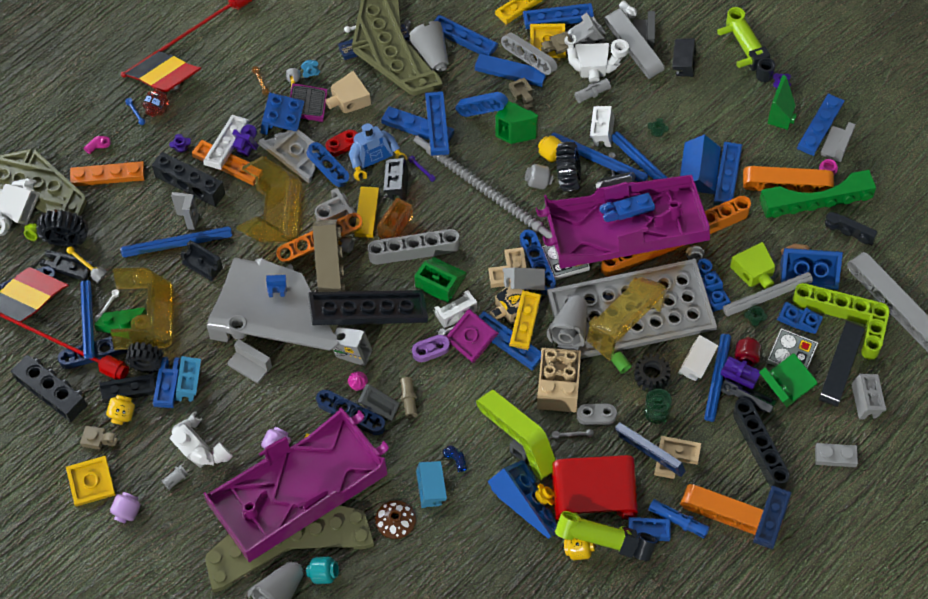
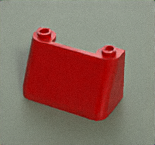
M622 455L559 459L552 463L555 521H559L563 511L577 514L617 512L618 516L622 517V519L637 517L634 457Z

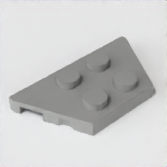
M288 130L285 133L275 134L274 138L268 140L262 138L259 140L261 147L306 182H311L317 166L307 157L306 152L309 145L314 142L300 130Z

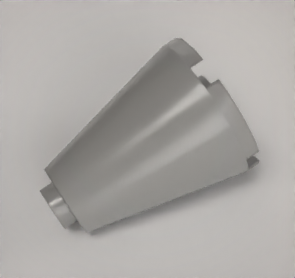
M430 21V25L424 26V24H421L414 28L409 34V39L431 69L442 72L449 65L443 28L440 22Z
M570 297L548 327L547 337L551 343L553 341L558 343L557 347L561 349L578 350L580 346L583 347L585 344L587 302L583 297Z
M297 562L285 563L248 590V598L252 596L253 599H292L303 577L301 565Z

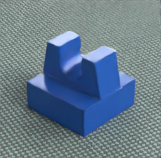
M266 275L269 297H273V293H280L281 297H285L287 292L286 275Z

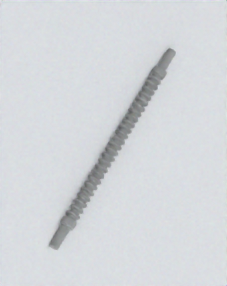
M417 135L414 138V142L424 148L426 153L431 156L430 144ZM449 155L433 156L434 159L437 158V161H441V164H445V167H448L453 173L456 172V175H460L461 178H464L473 187L476 186L477 190L480 189L481 193L484 192L485 196L488 195V198L496 201V204H500V207H504V210L508 209L509 213L512 212L513 216L516 215L517 219L520 218V221H524L525 225L528 224L529 228L532 227L533 231L541 233L548 239L552 238L551 231L545 228L542 222L536 221V218H532V215L528 216V212L524 213V209L520 210V206L516 207L515 203L512 204L511 200L508 201L507 197L504 198L503 194L500 195L499 191L496 192V189H492V186H488V183H484V180L480 181V177L476 178L475 174L472 175L471 171L468 172V169H464L465 167L457 163L456 160H453L452 157L449 158Z

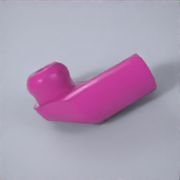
M96 136L84 147V150L91 154L96 148L109 147L111 140L107 136Z

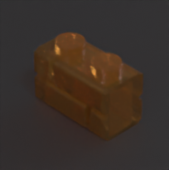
M396 198L377 225L378 236L382 239L399 237L413 217L412 205Z

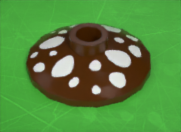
M399 500L387 502L377 511L375 517L376 527L387 538L401 539L408 536L414 529L416 524L415 512L405 502ZM393 515H398L399 518H398V519H392V516H393Z

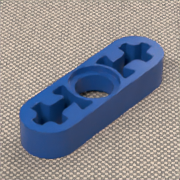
M318 142L311 143L306 152L307 157L335 186H345L349 180V173L323 145ZM329 161L333 167L326 168L323 162Z

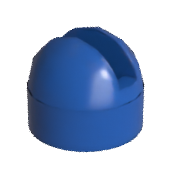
M700 259L697 263L701 275L709 273L712 269V263L708 259Z

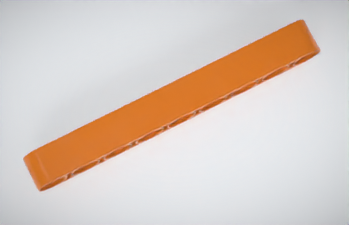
M738 196L706 210L707 220L711 222L709 223L710 234L746 219L751 207L750 199L746 196ZM682 246L602 261L601 272L607 277L615 276Z

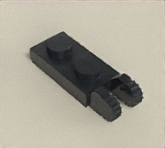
M830 212L826 215L825 226L830 228V230L838 229L842 234L852 236L863 244L871 246L874 244L877 236L876 230L837 213Z
M46 250L45 255L54 260V262L41 259L39 262L41 267L50 266L55 272L82 281H87L91 270L76 257L62 252ZM86 261L92 267H94V264L92 262Z

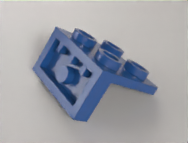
M269 92L260 133L267 135L268 129H272L273 126L298 131L304 101Z

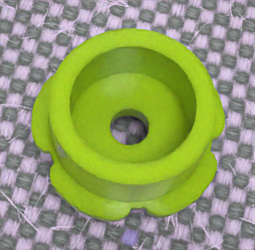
M29 224L24 227V236L27 239L35 241L39 238L36 230L37 224Z

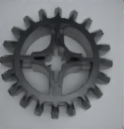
M570 141L559 143L556 148V166L560 187L563 191L568 192L578 190L581 185L582 175L578 146L575 142Z
M54 209V211L49 210L47 213H42L39 216L36 230L38 237L42 238V241L48 242L49 245L75 247L77 244L81 245L86 241L88 224L87 220L83 219V216H77V213Z

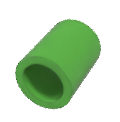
M621 351L615 353L610 359L621 374L627 372L632 367Z

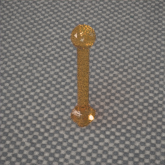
M255 66L252 68V73L256 74L262 87V94L268 95L269 90L265 88L259 75V68Z

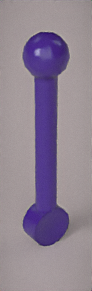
M414 156L408 158L409 162L414 163L428 176L431 182L436 180L433 174H430L415 160Z

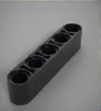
M846 320L819 401L838 407L865 325Z
M741 398L735 404L733 417L770 488L775 486L784 490L789 480V471L753 403L749 399ZM739 409H745L747 412H741ZM748 426H754L756 429H750ZM757 442H761L765 446H759ZM767 459H770V460H772L774 463H773V464H770V463L766 462V460H767ZM775 477H781L783 481H778Z

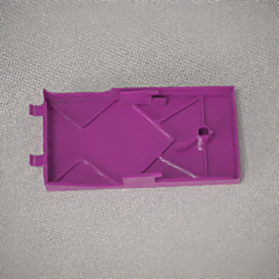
M692 175L636 183L623 182L597 188L594 194L578 198L550 200L547 198V195H544L545 209L538 210L536 207L539 217L547 216L552 238L547 239L543 236V240L546 246L554 245L560 269L710 240V226ZM649 192L655 205L654 211L623 220L604 221V214L599 209L602 204L607 202L613 203Z
M339 408V411L308 437L289 447L288 439L285 436L258 453L260 456L265 455L264 460L208 494L204 492L207 504L248 562L253 561L388 475L385 458L381 456L388 451L389 446L385 441L377 448L372 446L357 427V424L364 419V415L360 410H358L355 416L349 417L342 408Z

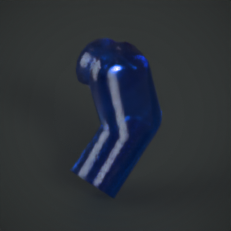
M447 446L443 450L444 457L455 460L458 472L466 471L467 466L463 452L455 446Z

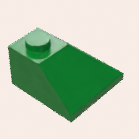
M782 75L772 101L767 124L788 130L790 123L794 124L797 114L794 113L796 105L787 77Z

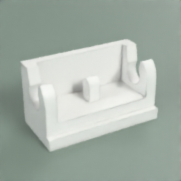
M594 106L590 138L593 139L595 146H598L599 141H603L606 147H611L614 127L612 106Z
M468 290L464 292L463 297L442 308L439 306L435 307L434 314L444 329L457 323L468 309L474 313L477 312V301Z
M699 335L678 373L694 381L697 378H702L718 345Z

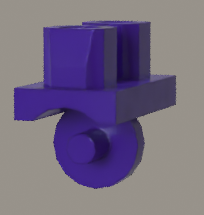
M247 124L243 126L241 134L236 129L233 130L232 135L235 137V141L232 146L238 149V153L249 157L252 149H258L259 145L254 140L257 130L253 125Z
M728 357L720 372V375L724 376L725 379L733 380L752 390L761 375L759 370L747 365V361L743 360V362H740L731 357Z

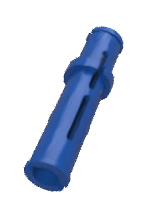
M653 499L648 511L664 519H670V522L679 525L686 532L690 531L704 539L709 531V526L698 522L693 516L682 514L656 499Z

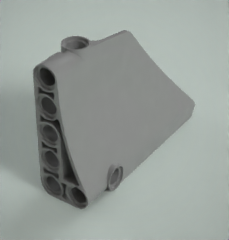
M236 257L233 259L223 289L208 319L207 329L211 340L228 343L231 336L235 339H243L247 335L329 351L338 345L337 338L329 325H312L308 294L311 290L303 274L261 258L255 261ZM266 275H286L287 292L285 297H281L280 293H273V297H269Z

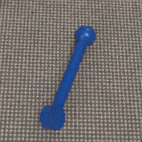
M127 98L125 100L126 105L131 107L139 120L138 123L144 125L145 119L141 118L132 99Z

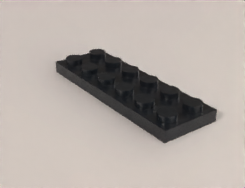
M423 290L309 292L308 294L312 325L428 323Z

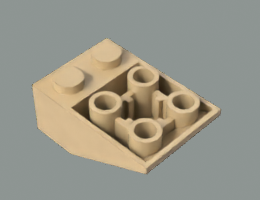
M542 348L537 409L565 412L577 411L581 351Z

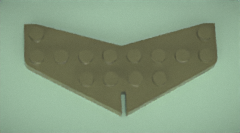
M361 0L352 42L353 52L410 95H418L442 88V81L438 74L428 67L404 39L401 33L398 0Z
M32 149L0 155V189H3L5 184L11 185L17 180L26 178L36 180L37 182L33 184V189L40 192L34 208L43 213L56 209L57 211H70L71 213H77V216H81L86 205L84 194L36 150L32 152Z
M338 506L251 562H248L229 534L207 553L205 562L214 593L228 588L237 579L283 552L306 548L367 549L374 547V542L365 513L359 509Z

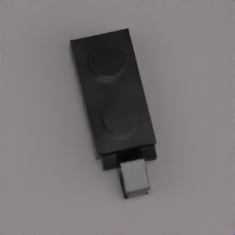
M728 378L721 387V391L728 396L735 395L738 399H749L761 412L771 413L777 403L776 400Z

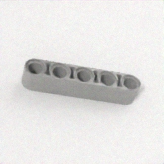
M620 8L604 17L607 26L615 37L627 41L629 44V55L648 79L665 70L659 57Z
M454 229L375 240L368 245L369 260L373 264H385L455 253L460 247L459 233Z

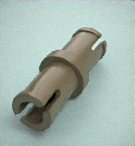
M411 377L400 379L402 388L401 401L404 402L406 418H414L418 415L415 403L417 396L413 390V380Z

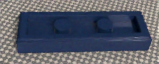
M771 486L753 543L770 549L774 548L792 492Z

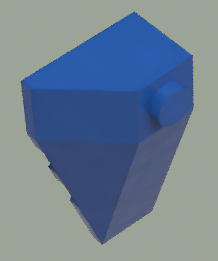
M524 460L503 468L488 480L492 491L498 498L548 539L556 535L557 523L551 510L536 499L535 492L537 488L535 483H537V480Z

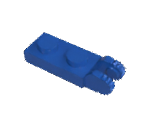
M648 192L613 203L607 202L602 204L599 209L604 214V221L610 222L654 211L655 205Z
M168 357L162 358L153 399L154 407L174 408L181 363L179 357H175L173 369H168Z

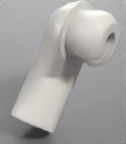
M622 1L619 4V8L628 19L637 16L636 8L630 6L626 1Z

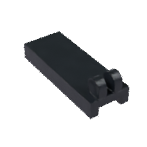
M153 374L99 383L103 403H108L111 398L117 395L137 398L154 395L155 393Z

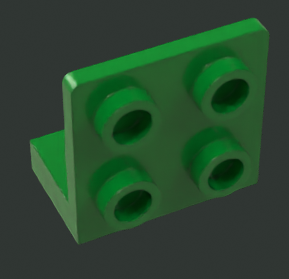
M794 353L772 370L768 371L766 368H763L759 371L786 407L790 406L818 384Z

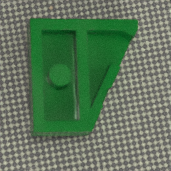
M146 308L103 313L94 325L95 330L130 337L146 316Z

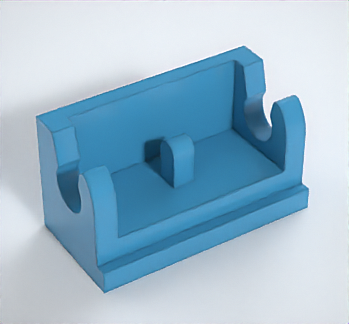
M181 356L175 401H181L182 397H188L189 402L193 401L197 391L201 359Z
M441 461L419 462L416 476L421 508L442 505V501H446L447 496Z

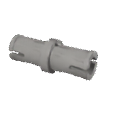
M607 78L595 84L591 83L585 89L575 92V98L578 103L591 97L595 98L601 92L611 89V84Z

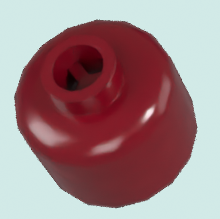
M751 337L739 340L736 344L735 359L743 362V360L747 361V365L751 367L756 365L760 361L761 344Z

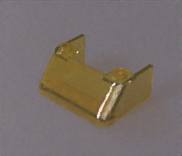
M264 156L243 166L242 170L256 177V189L265 196L264 218L256 216L238 225L236 230L258 242H290L298 238L302 200L301 180Z
M113 268L116 289L148 288L147 315L134 317L131 321V328L111 329L114 350L128 349L129 345L132 343L136 344V342L140 344L143 342L146 345L152 344L153 347L157 346L158 348L170 346L173 342L174 322L173 284L148 268Z
M635 277L628 285L629 288L599 317L595 316L591 319L587 342L610 361L613 358L615 344L652 307L658 312L662 311L667 293V288L664 285L643 277L638 279Z

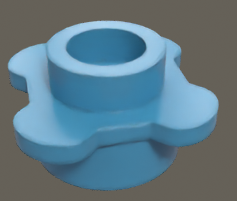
M307 60L301 65L304 71V78L319 75L320 71L317 67V61Z

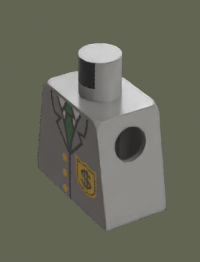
M337 328L334 335L337 338L338 345L333 349L336 357L366 366L373 350L365 331Z

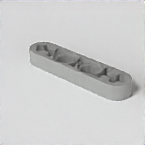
M508 33L501 38L502 46L507 51L546 75L556 71L557 64L552 57L513 33Z

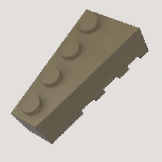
M337 219L314 221L312 227L318 292L346 291L345 283L342 284L341 276H344V265H340V257H343L342 246H339L341 228L338 227Z

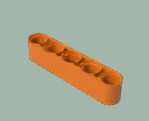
M748 166L743 169V187L750 191H762L763 189L780 186L796 192H821L834 187V173L830 170Z
M350 213L337 219V224L342 227L341 238L339 239L362 228L363 220L359 214ZM356 217L359 219V224L356 227L349 225L351 218ZM313 231L281 245L276 253L278 259L284 263H290L314 252ZM302 241L308 243V247L304 251L298 249V244ZM284 249H289L291 252L290 257L287 259L281 257V252Z
M693 484L687 485L680 505L688 511L754 535L763 510Z

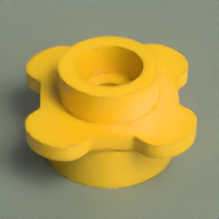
M541 483L538 484L539 490L535 492L538 502L542 505L547 503L553 505L554 493L552 489L548 486L544 487Z

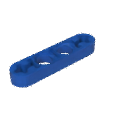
M501 92L464 98L458 102L455 109L464 117L500 111L507 105L508 98Z
M524 230L520 234L521 247L524 249V254L530 268L536 269L542 266L546 269L545 278L550 287L547 288L545 285V290L539 291L542 294L548 295V289L556 288L555 278L536 233L532 230ZM526 237L531 239V246H529L528 240L525 239ZM532 251H537L540 255L533 258L529 254Z

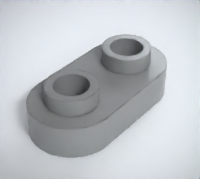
M583 404L577 410V420L583 425H610L616 420L617 415L615 407L611 404ZM589 411L590 414L586 415L583 412ZM604 411H609L610 414H604Z

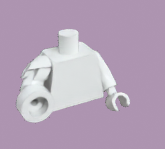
M572 35L573 42H569L567 36L564 40L565 44L569 46L567 49L569 64L580 73L582 78L589 77V82L592 84L598 83L600 81L599 77H604L606 73L614 71L621 64L619 62L622 57L626 56L629 51L627 41L622 39L614 40L611 44L612 55L608 60L609 43L575 44L574 47L576 42L575 35Z
M28 178L17 180L11 185L5 184L3 189H0V236L8 232L12 220L16 223L28 224L40 192L33 189V184L37 182L36 180Z
M193 412L187 420H183L173 427L172 435L170 436L171 441L189 460L200 468L205 464L214 466V463L228 462L233 457L220 442L212 451L191 428H196L202 418L197 419L195 417L197 412Z

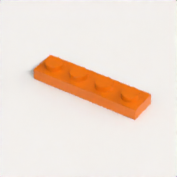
M201 140L192 151V156L204 162L213 145ZM230 154L221 171L253 186L263 174L262 168L233 154Z
M143 161L70 168V182L75 187L145 180V165Z

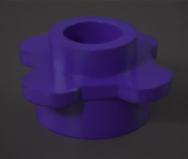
M775 73L773 75L775 80L773 86L776 89L778 88L782 75L787 77L788 83L791 76L789 74Z
M177 134L175 139L169 143V146L174 148L176 152L182 153L188 149L191 140L190 138L183 137L181 134Z

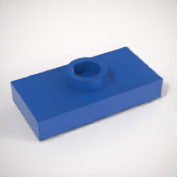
M629 517L628 528L636 530L637 534L644 532L654 536L657 541H670V519Z

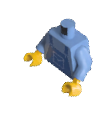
M364 124L362 132L354 136V143L349 151V157L352 167L356 170L354 172L356 180L360 181V173H362L363 179H367V173L362 171L361 168H366L393 156V152L396 154L395 159L403 155L407 161V156L400 152V147L391 134L385 130L380 131L377 126L372 127L371 124Z

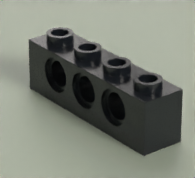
M161 152L152 163L156 178L188 194H192L194 197L214 207L218 205L226 194L222 181L164 152Z
M26 355L11 370L17 382L69 422H72L87 407L84 400L85 395L80 390H73L68 381L65 379L60 380L51 368H44L43 363L36 357L32 359L29 355Z

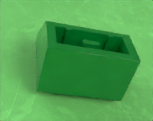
M508 101L505 108L498 111L495 115V137L510 144L537 138L538 115L533 111Z
M433 257L424 261L415 274V288L449 303L466 277L467 272Z

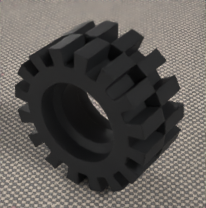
M136 342V344L132 343L129 345L125 362L130 368L134 367L136 371L139 369L140 372H156L161 367L164 353L157 346L153 347L152 344L146 345L143 342L142 344Z
M649 354V357L644 355L643 359L640 358L638 363H636L634 379L635 382L638 381L637 385L639 387L642 385V390L644 391L646 388H649L648 392H652V389L658 392L659 388L662 390L668 384L671 367H669L668 361L665 362L664 357L659 359L660 355L656 354V357H653V354ZM647 368H655L659 370L660 375L657 378H650L646 376L645 370Z

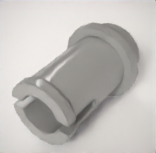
M181 465L179 467L175 466V470L161 480L168 490H171L182 479H186L185 476L188 473Z

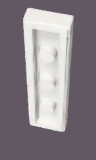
M231 115L205 157L204 165L222 169L234 149L232 146L235 141V137L232 135L233 130L236 129L241 134L242 127L249 124V119Z

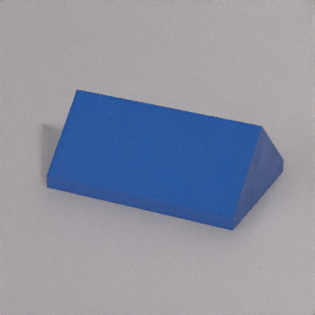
M705 134L685 142L680 176L692 175L698 192L715 194L721 147Z
M784 248L780 261V283L809 272L813 278V282L809 283V285L839 290L843 252Z

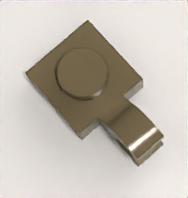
M567 31L551 36L550 41L543 42L541 51L547 54L555 50L557 55L566 52L569 46L565 44V37L567 36L568 41L571 42Z
M525 77L509 83V89L515 99H522L526 109L532 108L533 104L531 102H533L531 94H533V90Z
M85 426L80 445L86 448L101 450L102 444L115 447L118 438H115L114 433H106L105 428Z

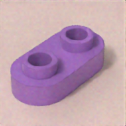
M436 335L417 342L412 347V356L418 362H426L442 356L449 351V340L444 335Z

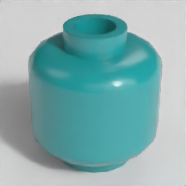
M330 556L314 557L310 565H307L306 573L314 584H330L338 577L339 566Z

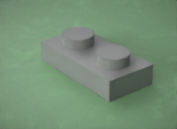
M816 443L815 465L857 467L856 445Z

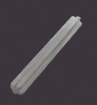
M806 272L723 306V312L726 316H730L795 290L799 284L812 283V275Z

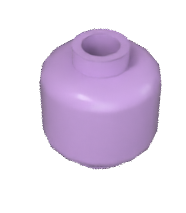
M277 427L269 429L264 436L261 446L265 449V447L285 436L290 444L289 433Z
M126 492L116 495L110 508V512L115 515L114 520L124 524L127 520L134 521L141 506L140 502L137 501L138 497Z

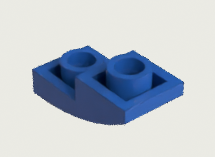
M716 271L701 275L712 312L721 310L723 306L731 303L723 290V283Z
M788 302L783 304L777 318L778 321L814 334L817 332L823 319L822 316L808 308L801 310Z

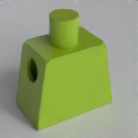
M763 242L732 257L730 268L747 285L753 287L761 283L764 289L774 285L771 277L775 271V264Z

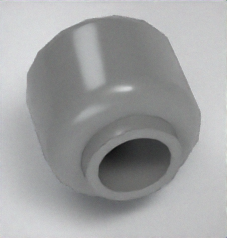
M533 164L526 170L525 181L529 187L543 190L546 189L548 184H552L553 174H551L548 166Z

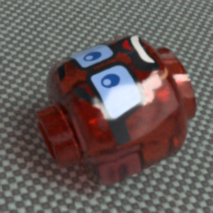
M158 89L149 91L142 103L143 108L146 110L145 113L152 117L164 114L169 103L167 94Z

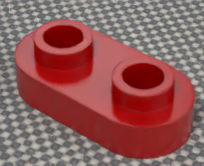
M346 130L330 138L325 144L326 150L333 157L349 151L354 143V136L358 133L355 130Z

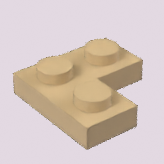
M523 247L505 249L506 266L488 268L491 288L504 286L503 268H527Z
M661 436L659 448L681 462L697 465L701 443ZM656 462L654 475L671 479L675 478L674 472Z

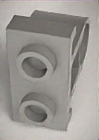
M588 13L581 16L583 19L581 23L567 32L571 42H573L572 35L576 36L574 47L575 44H593L596 41L604 43L606 41L603 35L606 33L596 18L594 16L591 18Z
M338 188L331 190L332 199L318 205L315 209L316 221L335 220L350 213H356L352 206H348L346 195L344 193L341 194ZM355 217L350 219V226L356 225Z

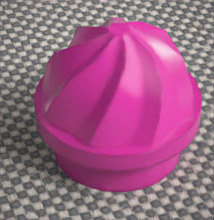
M360 371L353 372L348 378L349 386L356 391L363 390L368 383L367 376Z

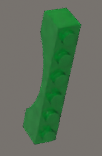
M865 170L851 173L839 185L821 192H796L780 186L763 189L759 200L765 217L777 218L781 215L797 214L806 210L813 211L817 208H830L838 204H850L854 201H867L873 198L876 186L870 171Z

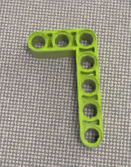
M802 283L796 286L792 298L795 306L866 324L861 354L868 360L878 357L883 345L889 317V308L886 304Z
M494 390L489 391L476 400L478 408L485 416L524 447L530 466L540 480L552 473V463L556 459L547 435L539 425Z

